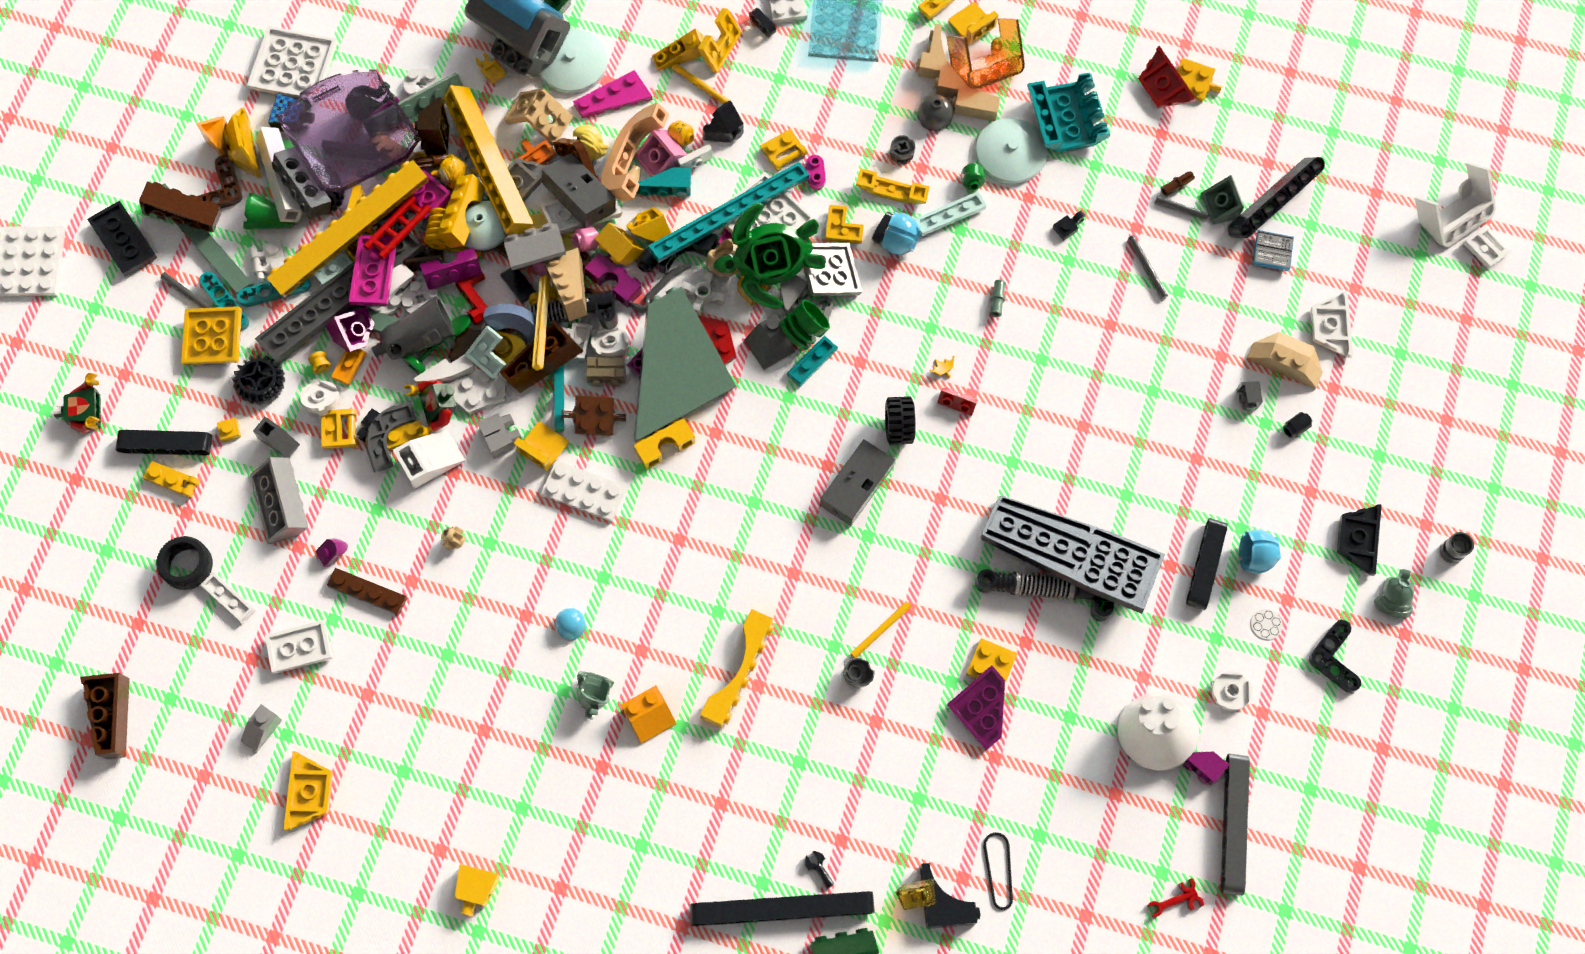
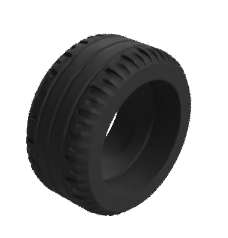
M180 536L171 539L161 547L156 559V567L160 577L171 587L189 590L198 587L210 575L213 559L210 551L201 541L190 536ZM184 550L198 551L199 563L192 573L182 577L171 575L170 565L178 553Z

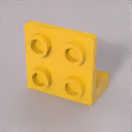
M973 2L950 17L948 22L970 45L996 28L999 15L995 10L990 14H986L976 2Z
M540 421L537 422L524 440L518 437L514 442L518 453L545 471L550 469L569 444V440Z

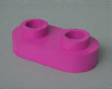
M811 155L806 160V171L810 174L809 179H807L808 185L813 190H820L826 184L824 160L819 155Z

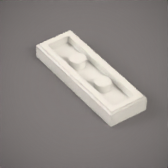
M214 571L199 585L242 625L257 611Z

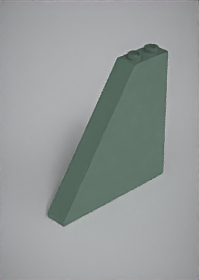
M676 287L670 288L666 291L667 295L661 298L659 295L649 300L650 303L646 307L634 429L635 442L737 387L682 287L678 289Z

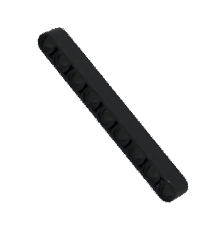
M873 891L689 904L690 926L875 913Z

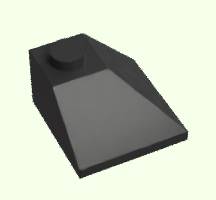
M776 314L759 323L744 339L745 344L763 370L795 352L792 342L783 332L780 320Z

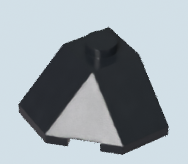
M729 100L715 110L712 114L714 118L711 120V123H706L702 129V136L705 141L730 143L743 135L744 123L732 101Z

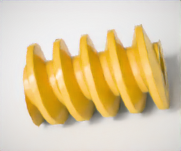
M433 208L430 210L426 226L427 230L425 231L424 243L436 250H445L447 248L437 235L446 211L443 208Z

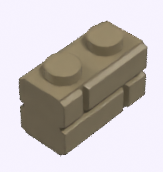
M587 357V382L591 383L592 386H601L602 383H610L611 386L625 384V357Z

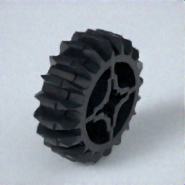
M258 355L256 359L250 356V361L248 362L243 359L244 365H238L239 371H234L236 377L232 378V381L235 383L233 388L236 390L237 395L243 401H248L252 405L255 401L257 405H260L262 401L268 404V399L270 398L275 401L274 395H280L279 389H284L282 383L286 382L285 373L281 369V365L266 355L263 359L261 355ZM263 369L272 371L273 375L264 373ZM245 385L254 387L255 391H250L246 389Z

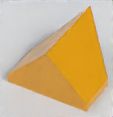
M221 116L196 123L205 141L219 155H227L225 135H227L226 126L228 123L225 117Z

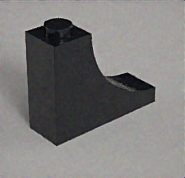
M922 863L920 865L926 929L976 925L978 923L977 920H980V908L976 907V903L962 901L947 894L934 879L930 863Z

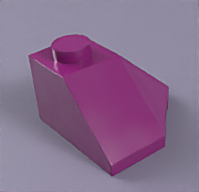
M366 307L336 316L326 324L333 342L347 352L366 347L369 334L374 326V322Z

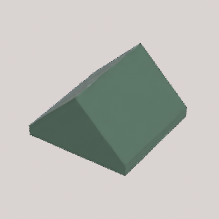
M1232 175L1201 192L1212 224L1235 220L1244 209V204Z

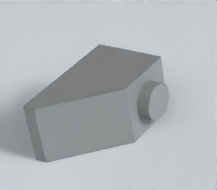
M260 704L247 721L240 741L257 753L282 722V719Z

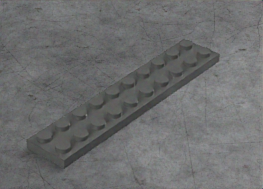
M401 225L394 231L399 233L404 226ZM411 232L396 247L393 269L402 263L405 265V259L415 258L425 250L424 245ZM355 261L254 338L276 363H280L320 332L334 317L343 314L353 306L349 303Z

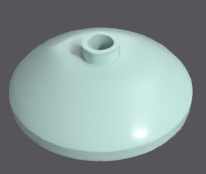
M481 201L466 208L465 219L470 232L464 246L469 249L474 248L476 251L490 250L500 245L508 236L491 201Z

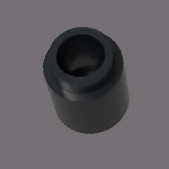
M648 247L645 248L636 260L637 267L643 272H651L658 263L648 250Z
M1299 412L1285 422L1283 430L1289 438L1298 437L1312 427V418L1307 413Z

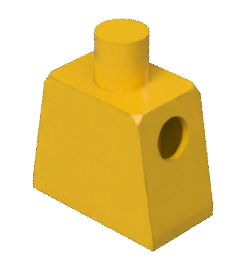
M460 864L455 898L464 902L460 914L472 917L476 905L486 907L500 880V875Z

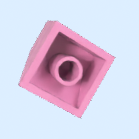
M653 130L634 157L650 176H654L670 168H678V159L687 154L668 134L667 130Z

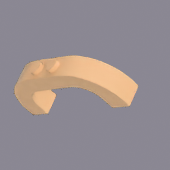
M658 102L641 109L623 126L604 165L601 183L617 200L627 201L634 199L640 184L627 173L640 142L653 130L664 128L669 113Z

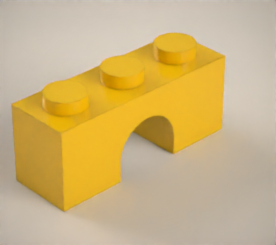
M684 418L674 420L665 429H658L652 436L641 438L634 445L635 453L646 470L663 461L662 454L659 451L663 444L671 443L681 452L696 443L695 435Z

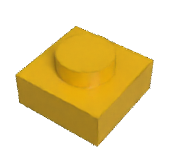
M236 418L217 422L222 442L241 437Z

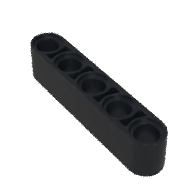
M119 430L115 450L126 454L207 456L211 453L213 435L208 432Z
M1208 518L1186 599V605L1204 611L1208 606L1228 523Z

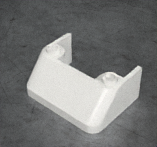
M1467 161L1465 164L1468 178L1459 186V198L1442 210H1439V204L1419 196L1414 197L1419 223L1439 245L1450 247L1494 216L1496 202L1490 168Z

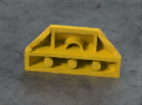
M242 107L231 116L226 126L227 135H225V140L231 149L228 150L229 158L235 162L238 168L257 178H262L249 116L245 108Z

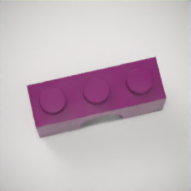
M474 248L457 252V258L447 264L440 263L438 259L420 264L428 290L482 274Z
M599 252L585 267L586 276L598 286H601L607 280L616 281L618 284L612 289L614 298L627 308L630 306V302L633 303L642 294L641 282L635 277H630L623 267L616 266L607 255L603 256Z

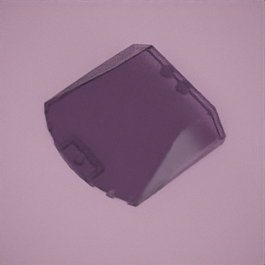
M369 69V72L353 70L351 74L342 75L339 73L318 81L299 94L300 97L294 102L288 103L286 111L277 118L321 191L344 192L408 159L420 141L417 131L377 70Z

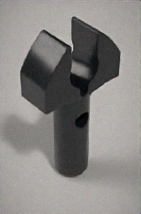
M818 851L812 852L818 860V865L810 862L806 855L805 867L807 870H816L828 888L832 887L834 882L823 867V861L826 860L824 855Z

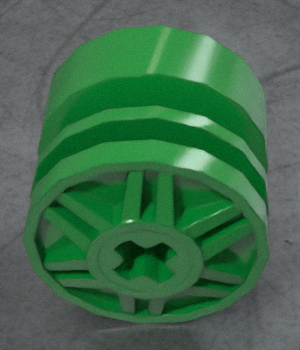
M803 300L794 308V313L790 312L787 317L780 321V326L788 339L802 350H807L811 344L817 341L816 337H822L830 329V323L823 312L808 300Z

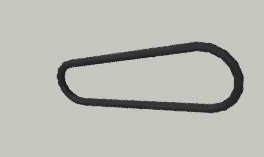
M993 832L986 836L983 847L993 904L1000 910H1006L1013 903L1010 844L1005 835ZM994 835L1003 837L1007 844L1010 902L1006 907H1000L996 903L986 844L988 839Z

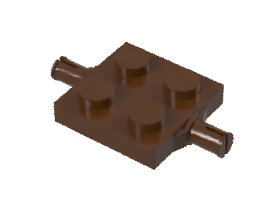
M576 395L573 411L561 410V418H572L574 434L613 436L614 422H626V418H619L626 417V414L615 413L614 398Z

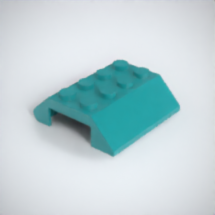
M1091 73L1079 74L1076 82L1046 87L1045 80L1027 83L1045 147L1060 153L1093 147L1110 137L1107 122L1104 121L1096 124L1105 116L1098 93L1096 91L1089 92L1095 87Z

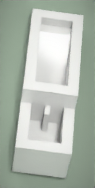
M464 354L452 363H449L446 358L416 376L414 381L417 386L418 383L429 380L441 381L442 384L475 373L476 369L472 361Z

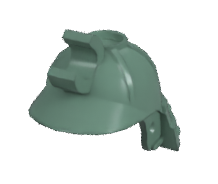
M1400 569L1398 577H1388L1385 580L1380 597L1374 600L1375 605L1380 611L1396 618L1411 616L1413 613L1414 585L1408 580L1411 574L1410 570Z
M579 671L577 675V686H579L577 698L581 706L586 709L585 718L593 720L594 715H598L599 709L610 702L608 697L609 691L615 682L596 673Z

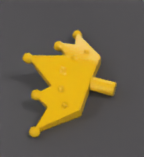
M952 356L950 361L944 359L945 363L935 359L937 367L932 366L934 370L930 369L929 372L939 376L946 374L950 378L951 375L948 371L954 367L955 356Z

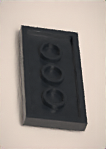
M120 200L87 219L125 277L158 258Z

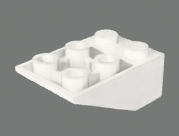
M448 430L410 440L393 449L414 489L466 461Z

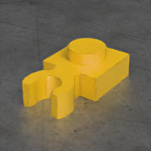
M483 53L485 60L480 61L476 58V64L481 68L483 76L492 85L504 77L506 73L495 59L490 62L489 56Z

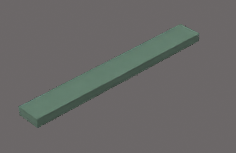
M165 183L162 184L165 188L170 189ZM187 222L182 225L175 223L236 294L244 288L253 286L250 279L208 231L190 227Z

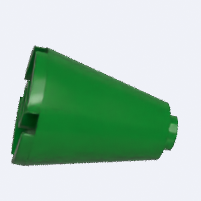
M249 192L244 216L247 218V221H243L244 229H284L295 225L296 222L280 221L275 202Z

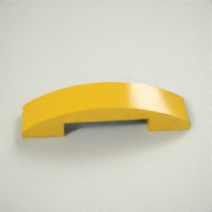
M860 168L856 186L889 200L912 204H926L930 186L912 182L911 185L879 177L877 176L878 172Z

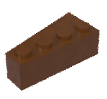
M554 320L546 328L543 369L536 371L532 368L533 340L500 371V374L519 393H522L582 353L583 350Z

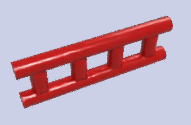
M411 195L372 235L363 247L368 251L375 247L381 251L378 254L379 258L384 260L430 212L431 207L426 204L423 208H420L414 204L417 200ZM408 209L416 213L410 221L402 216ZM396 222L405 226L399 233L390 229ZM384 234L392 238L387 246L378 241Z

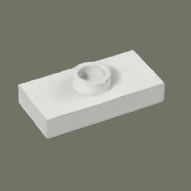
M706 145L679 158L678 168H697L704 162L712 159L711 146Z

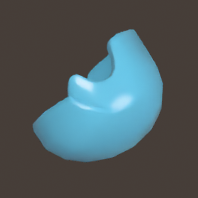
M566 608L556 616L555 625L562 638L574 640L583 635L586 629V622L581 611L575 608Z

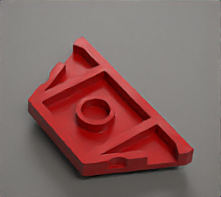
M1157 46L1154 56L1148 61L1146 69L1142 71L1138 78L1157 108L1195 102L1196 98L1161 46Z
M698 315L723 363L727 364L736 358V352L728 322Z

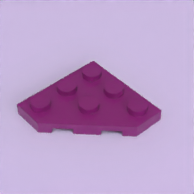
M992 665L947 704L986 750L1002 738L1006 680Z

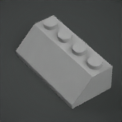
M269 457L250 474L267 543L273 544L299 536L308 528V521L305 517L303 502L300 498L290 458Z

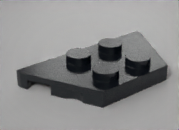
M1381 504L1367 509H1359L1356 512L1344 513L1340 516L1337 553L1370 576L1376 574Z

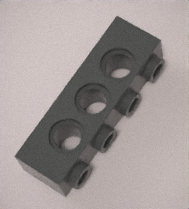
M295 147L274 153L272 168L280 175L282 183L288 187L292 198L297 200L301 211L309 219L329 213L331 207L330 198Z

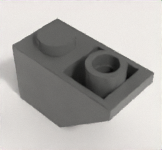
M264 417L253 430V433L260 441L285 458H290L300 446V443L267 417Z

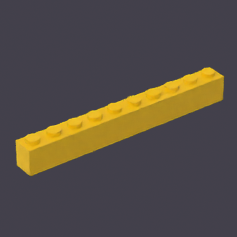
M450 85L443 99L506 235L525 233L524 231L530 229L533 225L532 219L470 88Z
M414 160L403 163L397 173H391L387 176L386 182L381 186L380 184L376 185L371 190V194L367 197H361L356 202L357 205L355 207L345 210L339 220L330 222L324 232L320 231L314 235L313 241L309 244H303L298 249V253L294 256H288L283 261L284 264L282 266L272 269L267 279L284 298L356 241L359 235L367 232L425 185L429 179Z

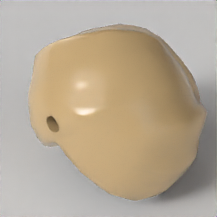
M732 239L723 240L716 249L710 250L707 254L706 263L708 270L717 276L729 277L739 271L736 269L733 273H721L713 268L714 262L719 257L735 255L737 245L733 244Z

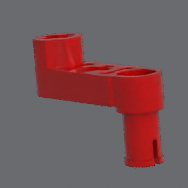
M483 272L480 275L455 282L457 289L472 308L467 312V315L475 326L484 322L485 308L488 307L472 287L485 280Z

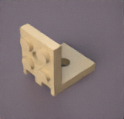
M542 88L520 92L503 121L507 124L528 122L553 145L555 141L560 139L573 116ZM549 114H550V115L552 116V118H553L552 124H550V123L548 122V115H549Z

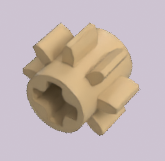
M458 526L447 527L441 534V540L444 541L442 546L448 550L461 548L465 542V536L462 535L464 530Z

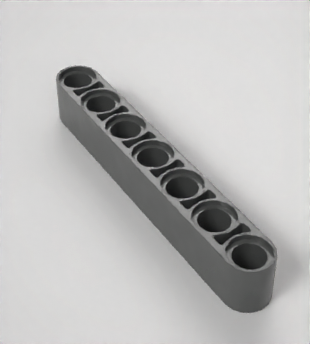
M1228 753L1226 762L1230 765L1225 770L1221 893L1243 896L1246 888L1250 758L1247 755Z

